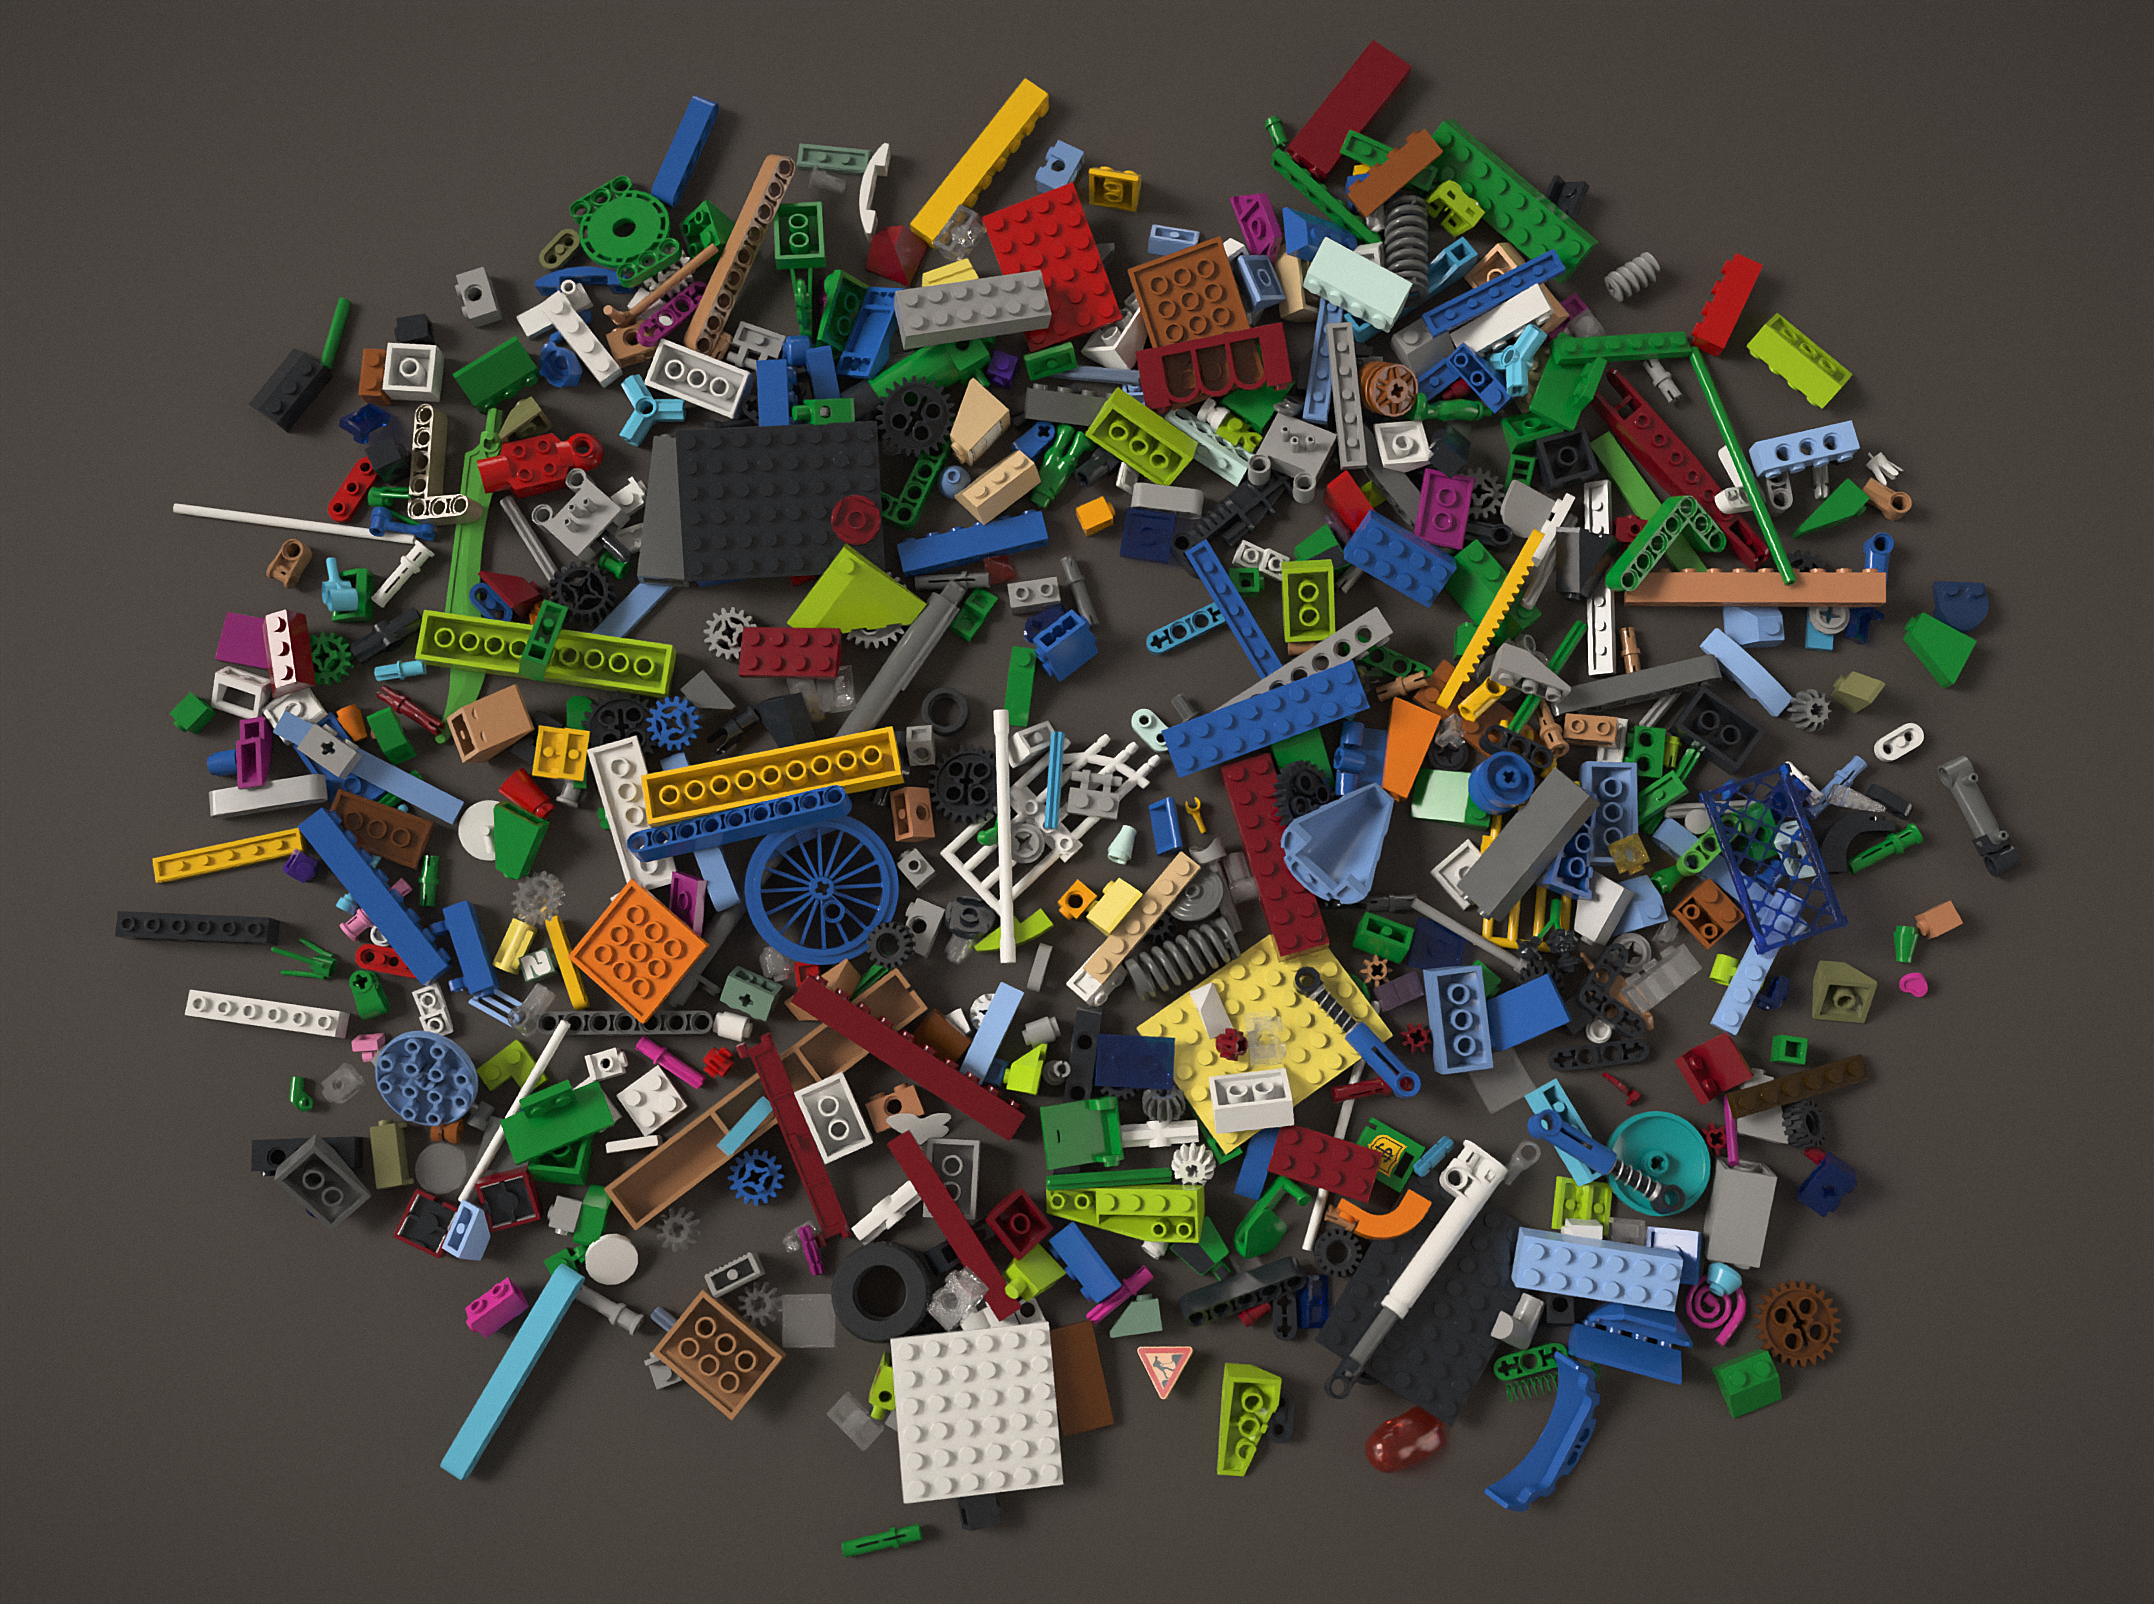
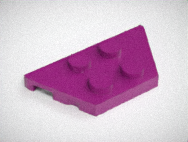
M1259 193L1231 197L1230 201L1250 254L1268 255L1274 268L1283 235L1267 194Z

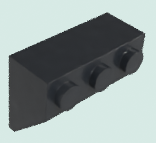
M294 348L249 405L288 433L333 376L310 356Z

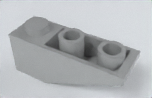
M1503 643L1494 654L1490 680L1557 703H1561L1571 691L1569 685L1527 650Z

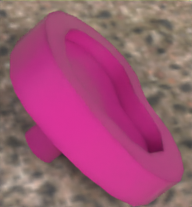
M1910 973L1900 979L1899 988L1903 992H1910L1916 997H1922L1927 993L1928 984L1926 978L1921 973Z

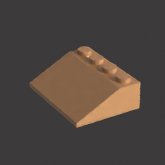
M709 1288L703 1289L652 1351L656 1357L731 1420L737 1416L787 1355V1353L720 1297L714 1298Z

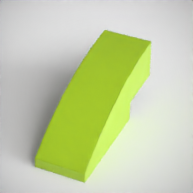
M1041 908L1021 924L1013 916L1015 947L1043 935L1054 927ZM1001 926L974 946L978 953L1000 951Z

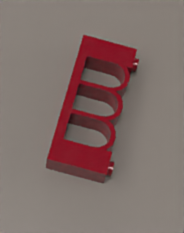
M1282 322L1135 351L1145 406L1156 414L1168 412L1167 408L1173 407L1172 401L1179 404H1188L1195 401L1200 396L1201 391L1212 397H1222L1229 394L1234 389L1235 384L1245 390H1257L1267 383L1269 388L1274 387V391L1288 389V384L1294 383L1284 324ZM1259 339L1264 363V374L1257 383L1252 385L1244 384L1237 376L1232 344ZM1225 346L1230 380L1224 389L1210 391L1203 382L1198 351ZM1191 352L1196 386L1189 396L1178 398L1170 390L1164 358Z

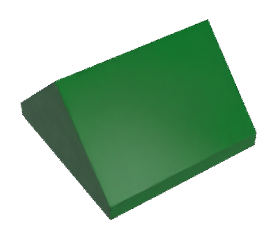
M1531 411L1500 419L1510 455L1532 450L1537 439L1564 432V428Z

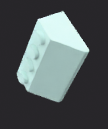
M1325 237L1307 271L1303 287L1311 293L1330 301L1333 305L1350 312L1355 317H1359L1374 327L1389 333L1403 310L1413 283Z

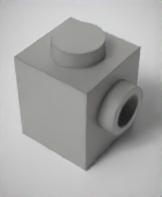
M916 848L912 852L908 849L898 858L900 862L896 864L897 867L917 890L937 875Z
M564 1195L557 1196L555 1205L552 1204L548 1212L549 1227L556 1228L555 1233L570 1236L571 1232L575 1233L583 1200Z

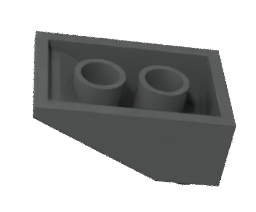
M317 1134L311 1137L276 1169L274 1181L331 1231L371 1197V1193L338 1153Z

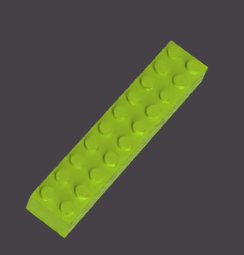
M424 610L415 659L425 665L534 680L518 675L521 657L534 625ZM561 629L543 681L615 692L620 691L622 693L630 692L631 694L665 699V697L670 696L677 650L673 645Z

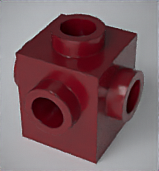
M1628 515L1625 518L1617 517L1612 524V533L1622 541L1620 549H1623L1624 552L1645 527L1647 520L1640 519L1636 515Z

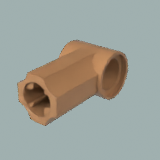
M1870 478L1862 489L1870 497L1867 503L1881 510L1884 517L1888 520L1897 521L1901 519L1911 508L1912 500L1908 494L1895 492L1873 478ZM1892 503L1900 505L1901 510L1895 509Z

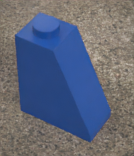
M831 346L806 349V369L813 399L840 398Z

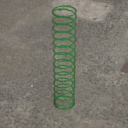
M1597 1362L1594 1363V1368H1593V1366H1592L1591 1364L1588 1363L1587 1367L1590 1365V1366L1592 1367L1593 1371L1595 1372V1374H1596V1371H1597V1374H1598L1599 1379L1601 1380V1378H1602V1380H1603L1602 1371H1601V1368H1600L1599 1364H1598V1367H1599V1369H1600L1601 1378H1600V1376H1599L1598 1369H1597V1364H1598V1363H1597ZM1554 1373V1378H1553L1552 1375H1551V1377H1552V1379H1553V1381H1554V1383H1555L1556 1390L1558 1391V1388H1557V1385H1556L1555 1373ZM1548 1374L1547 1379L1544 1375H1542L1548 1384L1550 1393H1552L1549 1385V1375L1551 1374ZM1535 1376V1378H1534V1383H1533V1381L1531 1380V1382H1532V1384H1533V1386H1534V1388H1535L1537 1397H1538V1393H1537L1536 1384H1535V1379H1536V1378L1538 1379V1381H1539V1383H1540V1385H1541V1387H1542L1543 1394L1545 1395V1392H1544V1389H1543V1385H1542V1376H1541V1382H1540V1380L1538 1379V1377H1536V1376ZM1528 1379L1527 1384H1526V1382H1525L1524 1380H1522V1381L1525 1383V1385H1526V1387H1527V1389H1528L1530 1398H1532V1397H1531V1393H1530V1389H1529V1379ZM1515 1381V1383H1514V1388H1513V1386L1511 1385V1387H1512V1389H1513V1391H1514V1393H1515L1517 1402H1518V1398H1517L1516 1387H1515V1384H1516V1383L1518 1384V1386H1519V1388H1520V1390H1521V1392H1522L1523 1399L1525 1400V1397H1524V1394H1523V1389H1522V1381H1521V1387H1520L1519 1383L1516 1382V1381ZM1506 1384L1507 1395L1512 1403L1513 1399L1509 1384Z

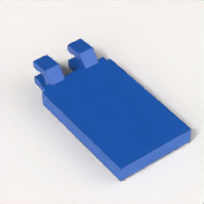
M1550 973L1486 1001L1491 1047L1494 1046L1495 1050H1500V1052L1572 1020Z

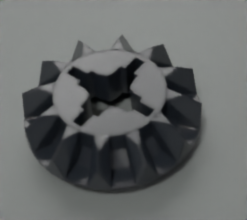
M1444 733L1438 735L1428 747V759L1433 768L1438 770L1458 771L1465 765L1468 758L1466 743L1455 734ZM1445 744L1449 751H1458L1451 756L1450 763L1446 756H1438L1444 752Z

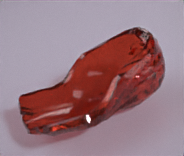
M1415 1406L1406 1413L1383 1422L1368 1437L1365 1443L1366 1457L1371 1466L1382 1473H1394L1428 1458L1445 1445L1446 1440L1443 1438L1444 1432L1442 1430L1443 1423L1423 1409Z

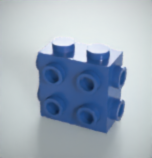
M1072 609L1032 639L1037 648L1034 652L1043 662L1041 665L1042 669L1049 677L1053 675L1059 682L1099 653L1095 645L1097 639L1088 629L1091 627L1089 621L1082 614L1078 616Z

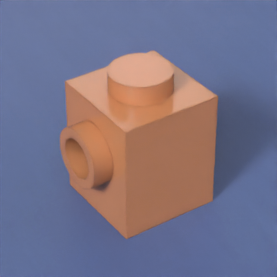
M1951 900L1915 916L1919 932L1926 936L1927 939L1937 937L1963 924Z

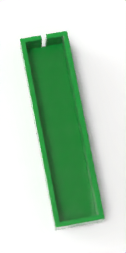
M1453 118L1444 120L1435 131L1432 138L1443 151L1442 155L1430 164L1438 168L1435 178L1442 184L1449 179L1459 184L1462 191L1469 198L1475 199L1480 204V208L1485 212L1482 218L1531 260L1554 249L1566 270L1563 274L1553 279L1559 284L1567 281L1598 244V241Z

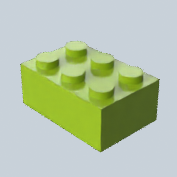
M1331 559L1281 562L1285 642L1318 641L1334 634V577Z

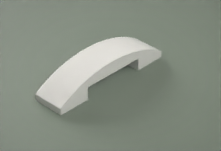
M884 143L870 160L860 189V214L869 243H871L872 238L875 236L878 223L876 211L870 210L877 175L887 177L891 157L890 147L887 143Z

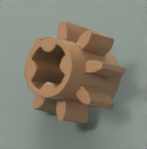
M1374 955L1372 963L1366 959L1363 961L1367 967L1359 971V973L1366 975L1365 984L1372 981L1375 988H1377L1380 980L1384 983L1389 982L1386 974L1393 970L1387 969L1385 965L1388 959L1381 962L1378 961L1377 955ZM1371 966L1373 968L1379 966L1381 968L1379 971L1380 975L1372 976L1373 970Z

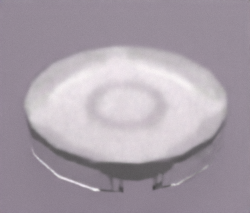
M449 1143L432 1144L425 1148L418 1156L415 1165L416 1178L420 1186L428 1192L435 1194L451 1193L458 1189L466 1180L468 1160L464 1152L456 1145Z

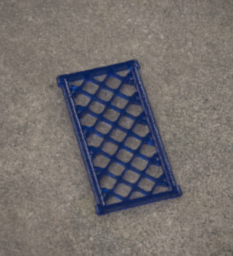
M1782 763L1774 769L1713 790L1701 791L1698 794L1700 802L1704 803L1751 929L1756 943L1754 948L1757 955H1763L1772 949L1835 928L1846 927L1849 924L1847 916L1843 915L1790 774L1793 772L1790 763ZM1779 773L1781 778L1776 786L1768 785L1762 781V778ZM1755 782L1750 795L1737 790V787ZM1760 784L1772 789V794L1767 803L1754 798V793ZM1730 790V795L1725 804L1715 803L1713 795ZM1776 792L1787 794L1790 804L1784 811L1771 805ZM1734 793L1747 798V803L1741 812L1729 806ZM1751 801L1764 806V811L1759 819L1752 818L1746 814ZM1727 809L1739 814V819L1734 828L1724 827L1720 818ZM1768 809H1773L1781 814V819L1776 827L1763 822ZM1786 816L1796 818L1799 829L1793 835L1780 830V826ZM1744 817L1756 822V827L1751 836L1738 831V826ZM1760 825L1773 830V835L1767 844L1755 839V834ZM1777 833L1790 838V843L1784 852L1772 846ZM1735 834L1742 835L1748 839V844L1743 852L1732 850L1729 840ZM1794 841L1805 842L1808 853L1801 860L1789 854ZM1752 842H1757L1765 847L1760 860L1747 855V850ZM1770 849L1782 854V859L1777 868L1764 863V858ZM1787 857L1799 862V868L1794 876L1781 871L1783 862ZM1744 858L1757 863V868L1751 877L1742 875L1738 865ZM1804 865L1814 866L1817 877L1811 884L1798 878ZM1761 866L1774 871V876L1768 885L1756 879ZM1778 874L1785 875L1791 879V884L1786 892H1781L1773 887ZM1754 882L1766 887V892L1761 901L1751 900L1747 891ZM1795 882H1800L1809 888L1803 900L1796 899L1790 895ZM1771 890L1783 895V900L1778 909L1765 904V899ZM1812 890L1823 891L1826 902L1823 903L1821 908L1808 904L1807 899ZM1788 898L1800 903V908L1795 917L1782 912L1783 905ZM1805 906L1818 912L1812 925L1799 919ZM1762 907H1767L1775 912V917L1770 925L1759 923L1756 913ZM1822 914L1832 915L1833 923L1816 927ZM1779 915L1792 919V925L1787 933H1782L1774 928ZM1796 923H1801L1810 929L1809 931L1791 936ZM1775 931L1784 936L1783 940L1767 945L1765 938L1769 936L1770 932Z

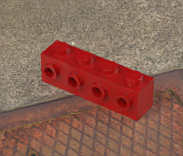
M1738 253L1734 255L1731 261L1726 260L1720 271L1724 276L1721 281H1716L1710 293L1714 297L1711 302H1706L1701 311V315L1704 318L1701 323L1697 322L1692 330L1691 335L1694 336L1691 346L1699 347L1700 350L1715 357L1719 356L1763 267L1762 264Z

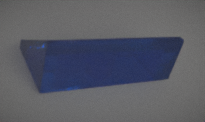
M1304 1274L1306 1284L1302 1289L1296 1291L1297 1328H1322L1328 1318V1275Z

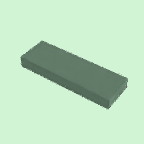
M800 143L797 169L864 176L871 160V151Z

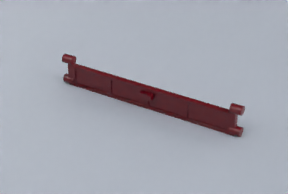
M766 1033L760 1036L762 1043L749 1048L746 1043H741L736 1048L741 1059L751 1055L822 1229V1232L815 1234L814 1237L818 1248H823L828 1245L827 1238L839 1233L842 1238H847L852 1233L796 1099L771 1034Z

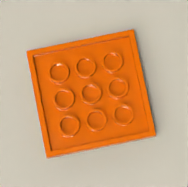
M630 879L569 954L568 958L638 1021L645 1024L709 947V944L636 879Z

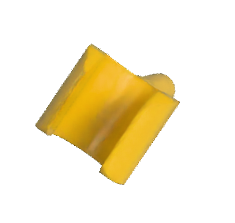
M1195 797L1197 807L1194 809L1190 808L1187 801L1185 807L1187 813L1193 815L1202 834L1207 830L1200 814V801Z

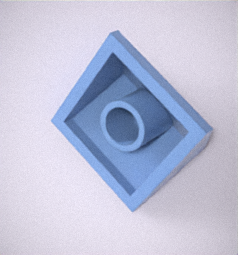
M1241 255L1238 257L1233 271L1251 313L1287 299L1268 255Z

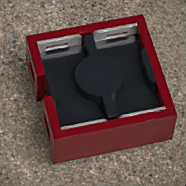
M529 1165L482 1177L476 1182L475 1187L480 1203H485L487 1210L484 1215L490 1233L540 1220L544 1214L534 1179L528 1170Z
M416 1189L393 1237L438 1259L445 1258L448 1251L444 1250L442 1246L459 1206L451 1202L441 1203L439 1202V1196L424 1189Z

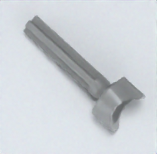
M1221 837L1215 838L1207 849L1197 846L1188 848L1192 860L1196 864L1206 865L1207 869L1215 872L1221 879L1224 888L1223 899L1219 905L1221 914L1232 933L1242 931V925L1221 865L1218 862L1221 860L1220 857L1227 855Z

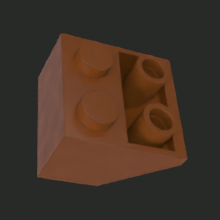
M1710 878L1697 885L1672 911L1706 950L1712 947L1745 917Z

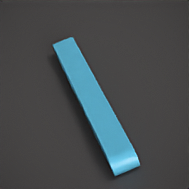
M563 1263L555 1270L440 1465L441 1468L461 1481H464L470 1475L583 1285L584 1276Z

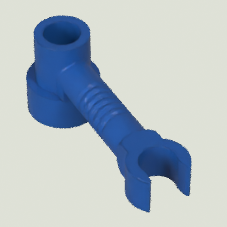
M375 507L370 517L372 523L369 532L376 537H382L386 530L416 535L418 538L426 541L434 540L436 532H433L435 526L432 524L409 525L392 522L393 514L390 510L384 507Z

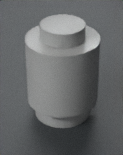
M1048 1016L1025 1024L1026 1030L1022 1031L1026 1045L1031 1044L1033 1048L1038 1047L1042 1043L1047 1044L1056 1041L1055 1038L1061 1036L1055 1017L1048 1019Z

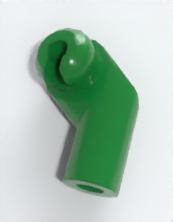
M998 815L993 828L986 831L982 830L978 833L977 840L980 844L992 846L998 843Z
M291 1077L290 1102L302 1112L311 1110L314 1104L313 1100L303 1090L305 1077Z

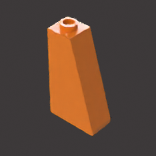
M1394 697L1389 710L1381 788L1394 799L1395 803L1406 800L1441 719L1440 715L1397 697Z

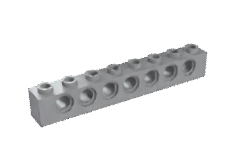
M1374 607L1214 711L1270 691L1276 683L1286 685L1294 682L1293 674L1298 669L1304 670L1306 675L1310 676L1348 662L1352 658L1358 661L1369 654L1367 649L1374 644L1378 648L1390 640L1388 635L1393 633L1379 609ZM1362 628L1370 632V639L1366 643L1360 642L1357 638V633ZM1340 642H1345L1349 646V652L1344 657L1336 653V646ZM1320 655L1326 657L1328 665L1324 670H1318L1314 665L1315 659Z

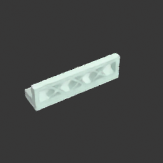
M1185 408L1174 411L1172 409L1168 412L1164 419L1198 442L1193 458L1238 487L1248 471L1249 459L1255 454L1246 451L1240 444L1234 446L1216 434V430L1211 428L1208 423L1197 419V416ZM1176 414H1178L1179 416H1181V417L1184 418L1185 420H1182L1181 418H1179L1178 416H1176Z

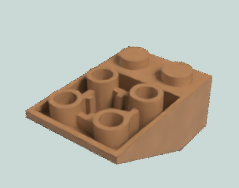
M517 684L465 705L446 718L463 763H485L534 730Z

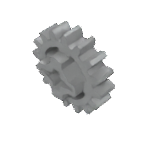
M735 607L731 608L730 613H727L722 608V615L719 616L713 613L715 620H707L706 623L710 629H705L703 632L709 637L704 642L706 645H711L709 651L712 654L717 652L716 657L718 659H722L725 655L728 662H731L733 656L740 661L743 627L757 626L756 624H751L753 622L751 616L745 618L746 613L744 610L737 614ZM732 620H738L742 622L744 625H737L733 623ZM729 626H730V628L732 629V631H734V633H733V638H732V639H733V643H732V641L728 638L729 632H730ZM719 644L729 646L730 650L721 648Z

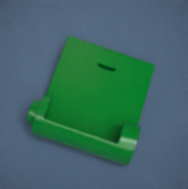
M1117 1096L1040 1107L1047 1170L1092 1162H1104L1105 1167L1120 1165V1160L1124 1159Z

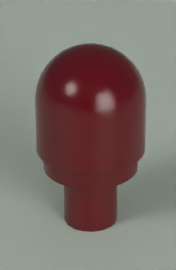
M1460 378L1448 386V391L1440 394L1441 400L1464 399L1473 392V389L1463 378Z

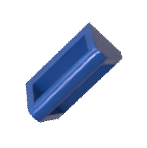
M1168 797L1149 805L1157 856L1182 851L1183 844L1174 797Z

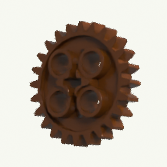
M1788 1280L1787 1287L1783 1282H1778V1291L1773 1287H1769L1771 1296L1762 1294L1761 1298L1765 1301L1764 1305H1755L1761 1310V1313L1753 1314V1317L1759 1319L1760 1322L1753 1325V1328L1761 1330V1333L1755 1337L1756 1339L1765 1340L1761 1348H1771L1769 1352L1770 1357L1774 1358L1778 1355L1779 1363L1784 1364L1788 1358V1365L1792 1367L1796 1365V1362H1798L1800 1367H1806V1360L1810 1364L1816 1365L1815 1357L1825 1360L1823 1351L1832 1353L1833 1350L1829 1346L1830 1342H1839L1833 1337V1333H1841L1840 1329L1834 1327V1324L1840 1322L1841 1319L1834 1318L1832 1315L1838 1311V1308L1829 1307L1833 1299H1823L1824 1290L1819 1289L1815 1292V1284H1809L1806 1288L1805 1281L1800 1280L1797 1283V1287L1794 1280ZM1803 1299L1808 1302V1310L1805 1313H1802L1799 1309V1304ZM1787 1301H1790L1791 1309L1788 1308ZM1779 1308L1784 1312V1319L1781 1322H1777L1775 1319V1312ZM1796 1319H1800L1801 1323L1797 1324L1798 1328L1793 1327V1324L1796 1323ZM1815 1324L1819 1332L1817 1337L1812 1338L1809 1330ZM1791 1333L1794 1336V1344L1788 1348L1785 1344V1338ZM1803 1338L1807 1342L1806 1346L1803 1345Z

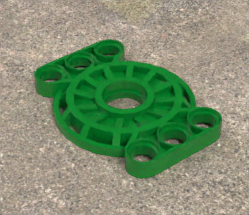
M618 176L576 200L570 206L569 211L574 222L580 224V243L586 255L593 262L603 267L617 269L616 275L623 287L632 288L674 264L682 256V250L678 241L669 238L671 225L664 205L656 197L646 192L635 190L631 179L627 176ZM621 185L629 186L625 191H617V188ZM600 197H608L605 203H596ZM656 205L662 210L663 213L659 214L657 212ZM587 209L584 215H576L578 210ZM626 223L636 225L635 231L630 236L618 237L614 234V231L620 225ZM585 229H586V230H587V234H588V238H585V239H584V233H585ZM587 247L592 248L594 253L592 254ZM669 247L676 248L675 252L672 254L664 253V251ZM649 259L655 260L652 266H643L645 261ZM632 271L635 273L630 279L623 278L626 272Z

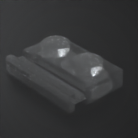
M852 665L839 667L838 679H817L818 710L820 715H824V712L829 711L837 713L856 709L854 670Z

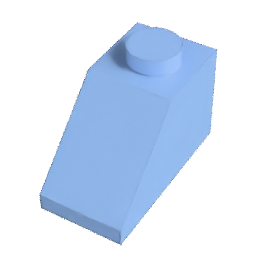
M462 1199L442 1248L458 1258L481 1261L491 1237L483 1209Z

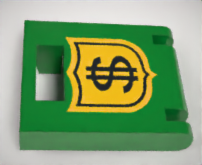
M1371 1117L1368 1122L1376 1126V1130L1365 1126L1356 1144L1383 1152L1376 1180L1400 1194L1414 1170L1413 1165L1420 1159L1425 1147ZM1404 1153H1407L1414 1157L1401 1179L1393 1173Z

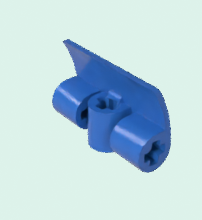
M1342 722L1340 746L1335 751L1333 757V767L1337 769L1334 790L1336 798H1341L1347 793L1375 782L1381 787L1387 740L1386 730L1364 728L1365 725L1360 722Z

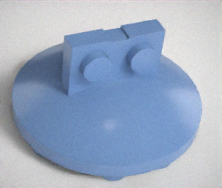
M428 1031L403 1033L392 1039L384 1047L376 1062L375 1077L378 1090L387 1104L406 1121L428 1126H438L440 1123L449 1124L461 1118L476 1099L478 1077L473 1062L459 1045L440 1034Z

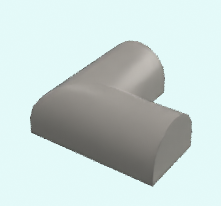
M1523 1293L1513 1316L1502 1311L1499 1313L1491 1336L1518 1349H1528L1547 1303Z

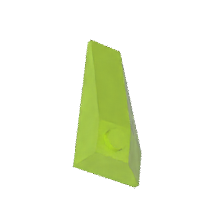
M1225 1363L1221 1399L1218 1475L1244 1476L1257 1450L1256 1446L1262 1433H1265L1268 1427L1267 1423L1279 1405L1281 1377L1250 1364Z

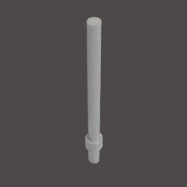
M1416 898L1413 901L1412 908L1513 966L1514 971L1519 974L1523 967L1527 969V964L1530 962L1523 960L1521 957L1517 958Z

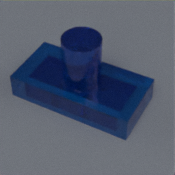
M369 403L340 418L339 427L354 435L353 440L355 442L366 444L368 443L370 433L389 423L391 415Z

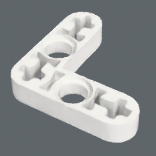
M1725 445L1719 450L1718 454L1735 487L1727 488L1716 495V505L1725 514L1752 511L1750 501ZM1752 472V475L1763 498L1764 503H1766V496L1760 484L1758 483L1754 473Z

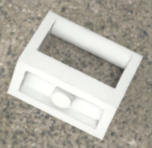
M227 666L215 672L211 707L246 719L262 717L263 711L261 709L267 705L272 693L270 679ZM230 686L256 695L254 710L223 701L222 699L227 687Z

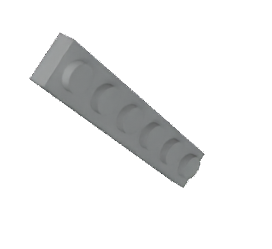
M1352 322L1330 323L1326 325L1341 470L1366 468L1367 459Z

